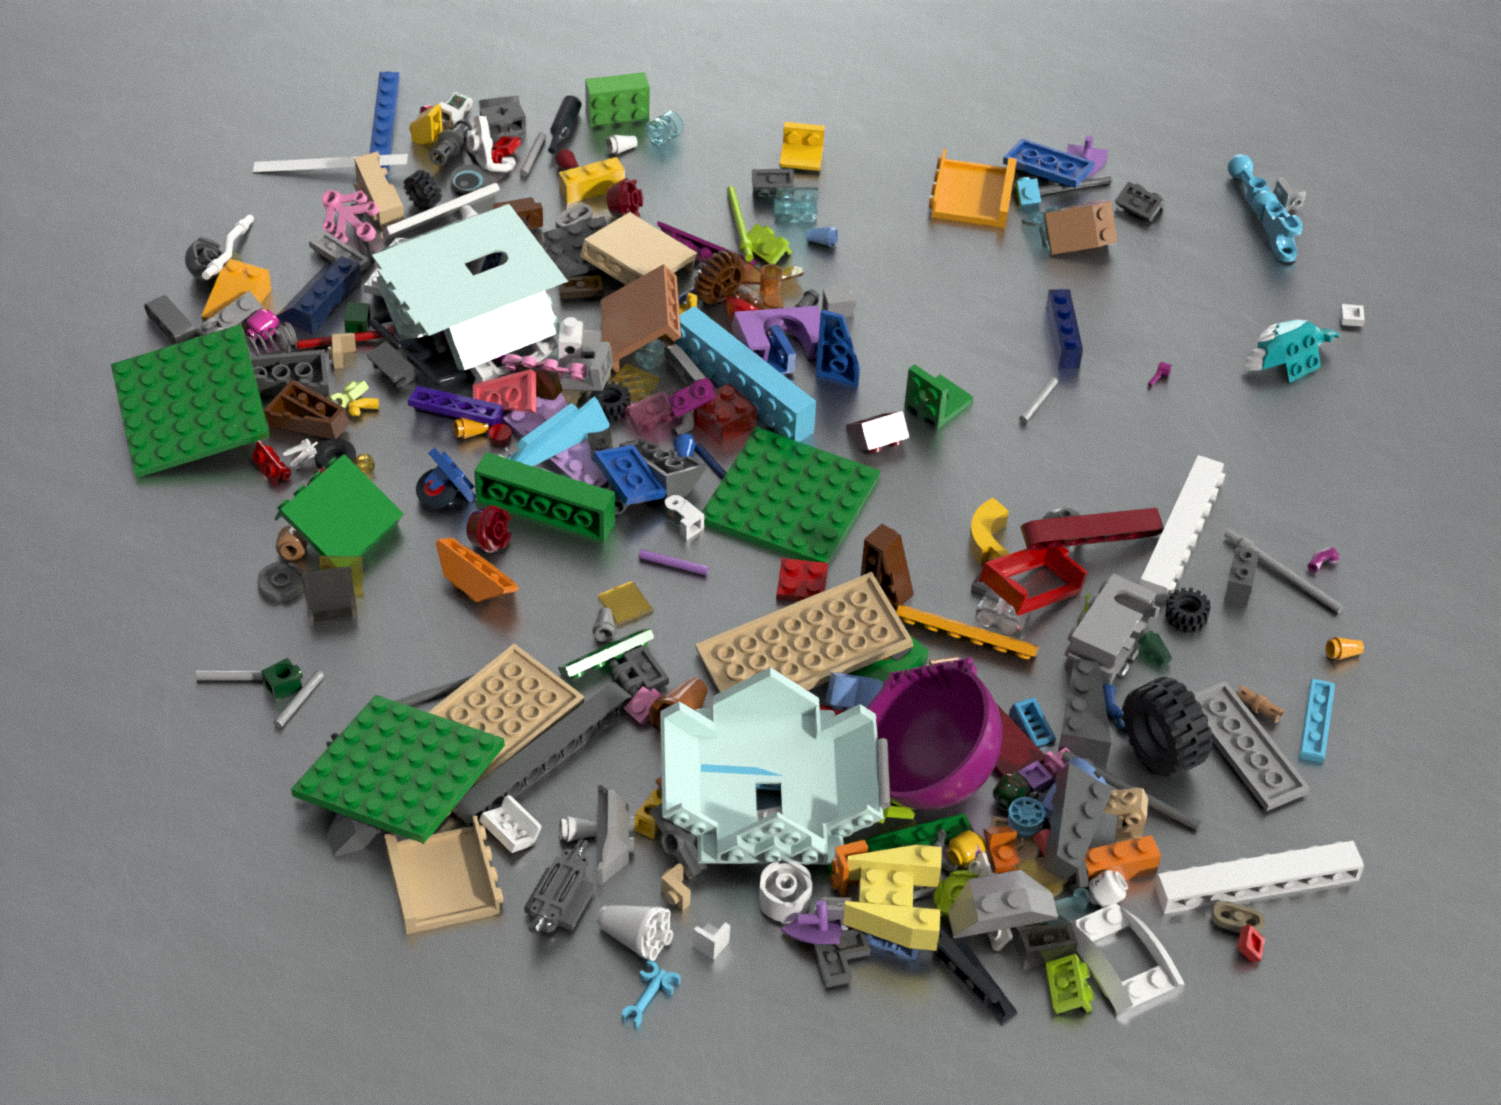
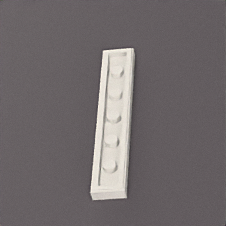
M497 183L491 184L386 227L382 235L385 240H388L459 211L464 205L471 206L493 197L500 188Z

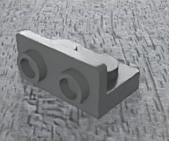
M1129 181L1115 200L1117 206L1148 222L1152 221L1159 210L1163 211L1165 209L1163 198L1159 194L1150 193L1140 184L1136 183L1134 185Z

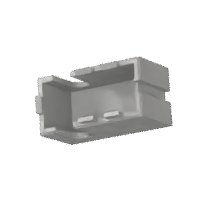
M1114 573L1108 581L1104 580L1098 597L1094 596L1092 598L1088 612L1084 611L1082 613L1078 627H1073L1069 633L1068 641H1070V644L1065 651V656L1067 657L1065 667L1072 670L1074 658L1099 662L1102 684H1111L1117 674L1124 677L1129 669V665L1124 664L1127 658L1134 661L1139 653V649L1134 648L1137 641L1131 638L1130 635L1132 632L1137 635L1140 632L1144 633L1150 623V618L1154 617L1155 619L1158 617L1160 608L1154 606L1156 592Z

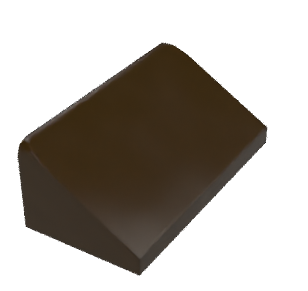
M522 365L519 366V372L530 369L536 372V397L555 400L563 391L558 373L528 368Z

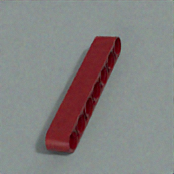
M1146 508L1033 520L1021 525L1020 529L1027 550H1040L1150 538L1162 534L1164 526L1158 509Z

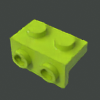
M756 223L747 234L748 239L752 242V252L773 267L785 252L789 255L792 253L788 247L790 243L782 236L777 238L774 235L775 232L767 225L762 227Z

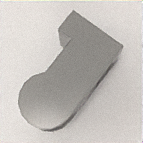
M583 329L582 359L594 355L595 350H598L602 342L601 330Z

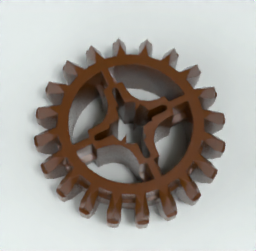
M727 249L725 251L720 250L718 254L713 253L712 257L707 258V262L702 264V268L697 271L698 276L694 278L696 281L693 285L695 288L694 292L708 305L722 304L730 293H735L738 291L739 286L743 285L742 280L745 279L747 271L745 268L746 263L737 253Z

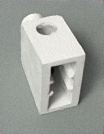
M568 317L560 323L559 367L566 368L571 358H581L583 322L577 321L573 317ZM568 346L575 348L573 354H568Z

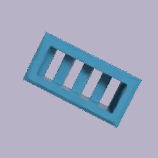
M1035 697L1012 705L1009 710L1012 718L1037 747L1056 741V737ZM1029 711L1030 714L1025 716L1024 713ZM1034 719L1035 722L1029 723L1028 720ZM1037 726H1039V727L1041 728V729L1036 730V731H1033V730H1032V728L1037 727ZM1045 734L1046 737L1037 740V735Z

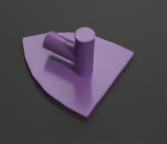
M1092 136L1086 137L1084 146L1068 144L1067 153L1095 162L1094 170L1088 176L1093 175L1103 167L1108 155V150L1092 148L1094 140Z
M819 900L816 902L817 914H798L797 921L791 922L780 928V930L789 937L808 943L840 944L842 927L840 919L828 921L826 901Z

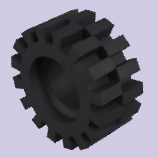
M425 170L416 171L406 178L403 183L405 184L403 186L404 189L407 190L405 193L410 197L408 199L414 202L413 205L415 207L418 205V209H423V211L429 210L440 202L442 198L441 188L437 187L439 186L438 182L435 183V178L433 176L430 177V173H425Z
M606 381L603 391H592L590 393V400L593 397L598 400L609 422H613V419H616L617 422L621 421V417L626 418L627 414L630 413V391H628L626 386L622 388L621 383L615 385V381H611V384H608V381ZM614 400V401H617V402H616V403H605L604 401Z
M1184 587L1181 588L1180 592L1176 589L1174 594H1170L1165 610V617H1167L1168 623L1172 622L1171 626L1174 628L1179 626V631H1183V628H1186L1187 632H1191L1192 628L1195 632L1199 630V627L1202 629L1207 624L1211 609L1210 600H1206L1207 596L1205 594L1201 596V591L1199 590L1196 593L1193 592V588H1189V591H1186ZM1189 607L1195 610L1196 612L1188 613L1181 610L1180 608Z

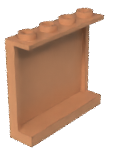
M665 264L660 265L601 300L602 342H610L613 358L612 369L616 373L620 372L619 359L658 337L667 334L673 341L681 338L677 276Z

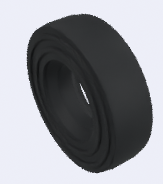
M339 438L328 439L316 448L315 463L318 469L325 467L330 461L327 459V456L335 452L345 454L356 464V450L347 440Z

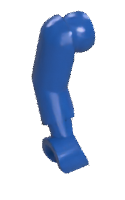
M1103 684L1106 712L1113 719H1117L1118 727L1124 729L1122 709L1115 704L1114 694H1116V688L1111 684Z

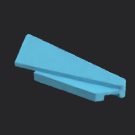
M595 397L579 410L571 403L524 436L517 444L520 450L507 459L535 466L609 428V422Z

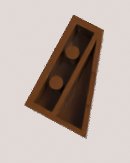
M291 380L264 409L269 427L329 439L338 438L350 424L344 407L294 380Z
M882 523L864 539L860 576L872 572L892 607L897 611L898 606L903 605L914 595L901 535Z

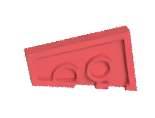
M530 369L473 384V398L503 405V410L536 413V372Z

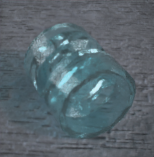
M669 110L659 116V118L649 122L645 127V131L651 143L660 147L682 134L684 125L679 115Z

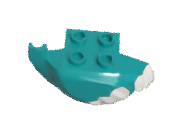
M1306 320L1278 322L1269 326L1261 333L1258 339V346L1250 351L1243 370H1264L1286 363L1289 382L1321 367L1319 345L1323 342H1332L1333 337L1340 338L1339 332L1332 329L1318 328L1315 324Z

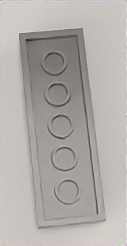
M1226 681L1194 694L1197 702L1201 703L1204 714L1208 717V726L1211 727L1212 731L1210 738L1213 739L1214 744L1266 811L1309 793L1310 787Z

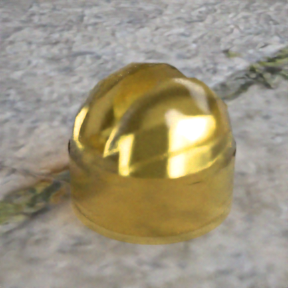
M362 453L356 458L355 464L364 474L374 469L375 463L371 455Z

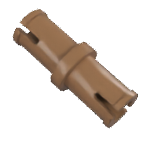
M1244 685L1239 687L1241 692L1236 691L1237 696L1243 703L1250 706L1253 712H1260L1275 723L1280 721L1278 715L1280 717L1283 716V708L1268 701L1267 697L1263 694L1258 695Z

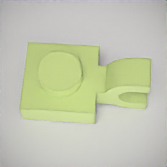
M351 381L343 386L344 390L341 393L331 394L327 399L331 401L337 399L338 404L345 408L350 401H354L369 387L365 381Z

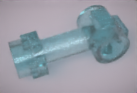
M1077 888L1073 892V897L1057 901L1054 899L1057 915L1058 911L1072 908L1076 912L1085 911L1087 904L1090 903L1091 897L1089 892L1084 888Z

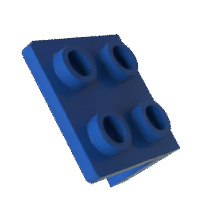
M779 324L770 326V336H768L770 350L767 363L782 375L795 372V350Z

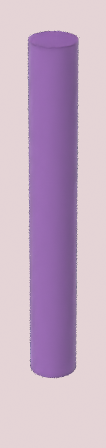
M643 549L639 552L640 559L706 576L709 570L708 566Z

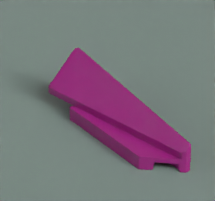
M660 221L657 222L662 232L697 252L696 260L706 263L707 258H711L713 253L718 254L720 250H726V248ZM738 254L746 263L747 273L756 264V261L748 262L743 255Z

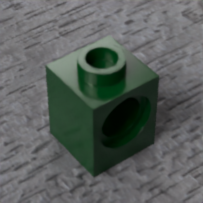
M347 303L344 318L345 333L369 331L368 319L371 318L370 303Z
M288 658L261 671L264 687L275 702L302 688L301 678H303V674L299 666L293 665Z

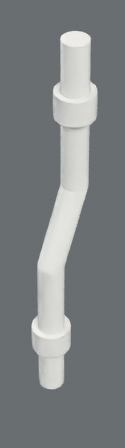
M247 215L244 219L239 220L234 225V228L225 236L224 252L207 265V269L202 273V277L205 280H208L213 274H218L222 270L223 265L232 257L233 240L249 229V225L254 221L252 215Z

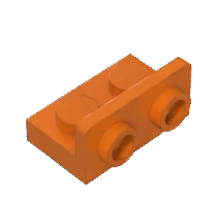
M865 840L835 847L834 858L831 859L833 874L830 875L832 888L838 890L841 898L847 896V884L859 882V880L848 879L849 865L847 859L851 855L868 853V846Z

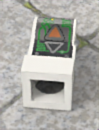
M454 93L448 102H441L442 124L454 128L455 123L463 119L470 112L473 100L460 93Z
M671 495L666 498L665 518L680 527V535L688 540L704 529V514L678 495Z

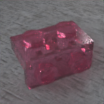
M665 390L625 408L624 411L636 433L645 431V433L650 432L657 427V424L662 422L668 424L676 419L667 400L668 396Z

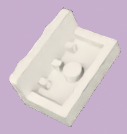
M510 795L504 798L500 808L482 813L479 820L511 853L534 846L541 830V825Z

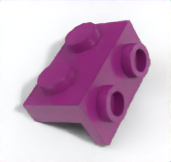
M706 377L695 381L685 389L675 391L671 396L667 397V400L675 416L678 418L716 398L714 393L716 389L713 383Z

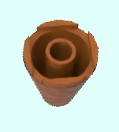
M691 677L655 700L649 709V719L652 726L656 725L661 730L660 711L679 701L693 710L702 709L708 692L706 684L699 678Z

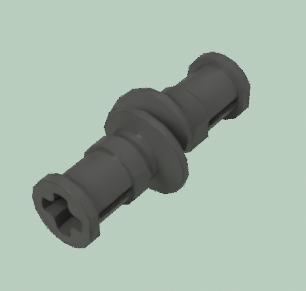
M458 120L453 129L445 130L439 135L437 148L432 149L429 153V158L433 164L442 166L446 163L448 156H456L459 151L463 150L467 131L473 130L467 120Z

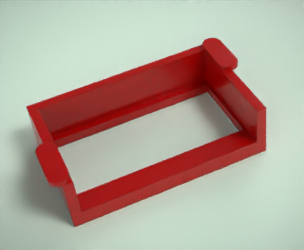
M1065 547L1027 550L1026 548L985 562L978 582H984L1015 609L1018 617L1080 594L1089 572L1067 556L1069 551ZM1044 565L1067 584L1027 599V590L1009 577Z

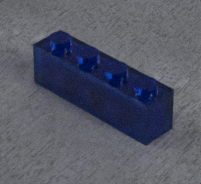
M1070 289L1048 290L1046 313L1058 369L1080 368L1083 346Z

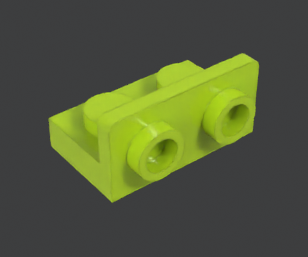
M1076 954L1047 962L1046 969L1053 1008L1058 1014L1083 1006L1086 1012H1091V1001H1094V995L1090 985L1087 984V978H1090L1087 964L1085 962L1082 963Z

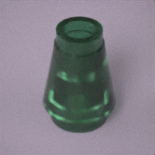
M1149 631L1139 639L1140 650L1161 667L1167 665L1173 657L1158 633L1155 634L1153 631Z

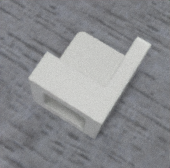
M709 923L703 929L696 926L693 929L692 947L714 960L729 943L730 925L724 923L720 929Z

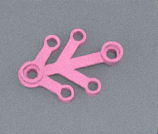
M328 190L322 196V204L327 209L322 229L329 234H333L336 231L334 237L346 244L348 236L345 234L348 221L357 229L356 234L362 241L370 242L375 238V229L368 222L362 223L353 214L367 213L369 216H374L379 212V207L373 201L365 204L367 196L363 191L341 195L338 191ZM355 201L358 204L347 207L343 205V203ZM335 210L339 212L337 226L333 222Z
M506 354L505 359L502 360V365L506 366L505 369L508 371L518 372L519 366L522 365L528 368L558 373L560 381L563 374H570L571 379L582 381L583 377H586L588 368L580 363H570L569 369L557 367L558 362L553 359L536 362L534 357L523 356L522 358L514 354Z

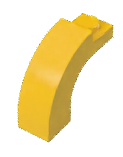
M994 497L978 507L971 521L969 548L973 557L980 565L1011 554L992 536L1006 527L1009 513Z

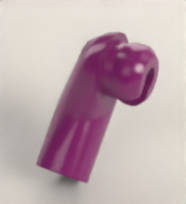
M1334 547L1317 551L1307 567L1310 571L1317 572L1323 561L1328 559L1330 563L1337 562L1340 554L1336 552L1337 549Z

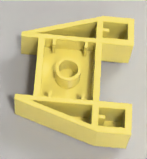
M912 845L848 856V879L859 880L858 902L845 901L843 924L907 948L936 951L940 932V910L913 907V885L938 887L942 847Z

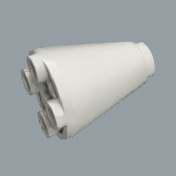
M609 905L603 906L597 915L598 926H601L605 932L639 956L650 961H654L664 945H669L673 937V931L669 930L670 910L662 907Z

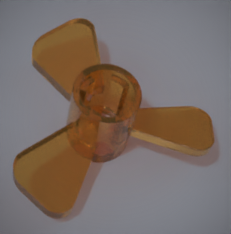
M744 261L747 271L742 283L760 285V293L764 295L763 304L771 309L784 308V303L779 295L781 283L803 276L804 269L793 265L782 271L781 267L776 264H767L760 270L751 262Z

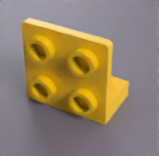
M784 122L779 166L819 171L824 146L825 126Z

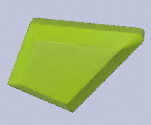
M890 802V807L883 809L884 819L878 822L884 823L886 817L913 819L915 813L909 808Z

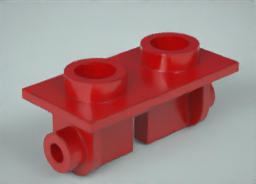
M260 440L257 441L252 454L254 463L274 487H276L278 480H288L291 477L289 467L283 461L279 462L280 458L271 446L263 445Z

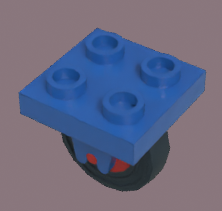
M434 447L428 454L438 466L425 472L419 478L416 485V495L419 501L428 508L439 509L450 504L455 498L456 493L461 491L471 503L476 498L475 493L472 491L475 486L445 451L441 454Z

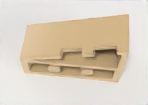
M378 151L354 158L357 182L354 184L355 191H363L367 196L365 204L373 201L379 207V212L371 216L372 220L376 221L380 228L404 220L402 202L394 185H389L385 175H388L386 168L381 169Z

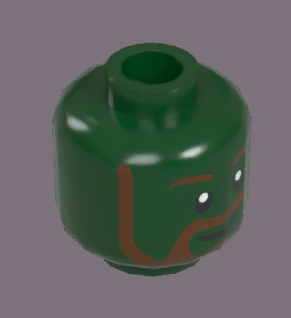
M1011 772L1000 777L992 794L996 800V805L1002 810L1009 811L1010 805L1014 800L1028 797L1030 787L1024 776Z

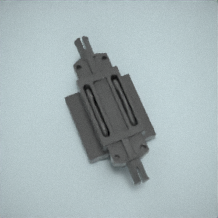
M579 839L574 850L564 849L560 858L556 857L551 867L546 868L524 906V913L535 918L528 928L531 933L535 932L537 935L540 930L549 933L554 931L557 926L571 931L574 929L595 891L594 884L583 881L585 869L588 866V858L584 855L589 846L587 840L583 842V839Z

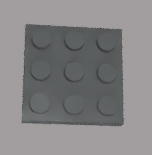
M605 216L543 232L548 255L565 278L599 269L580 256L584 239L607 226Z

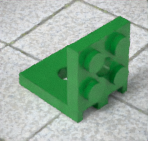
M915 364L908 368L904 407L908 409L912 406L918 411L917 416L923 420L929 418L935 422L934 427L936 429H939L973 403L972 395L941 374L934 378Z

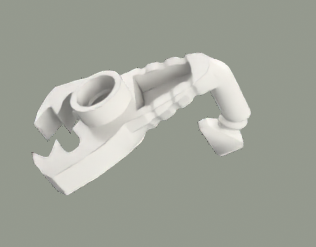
M476 116L472 121H475L474 128H478L476 132L474 130L467 131L466 148L472 155H475L477 162L483 169L491 172L512 171L516 164L512 157L502 158V164L492 162V139L489 134L487 118L485 116Z

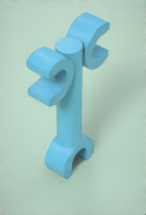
M648 960L647 969L652 972L646 973L641 970L640 979L649 984L633 1006H627L623 1009L622 1021H625L628 1016L633 1015L636 1017L633 1027H639L642 1023V1011L660 986L664 993L672 995L673 986L667 983L674 982L679 985L681 979L679 974L675 972L667 973L665 970L659 969L656 962Z

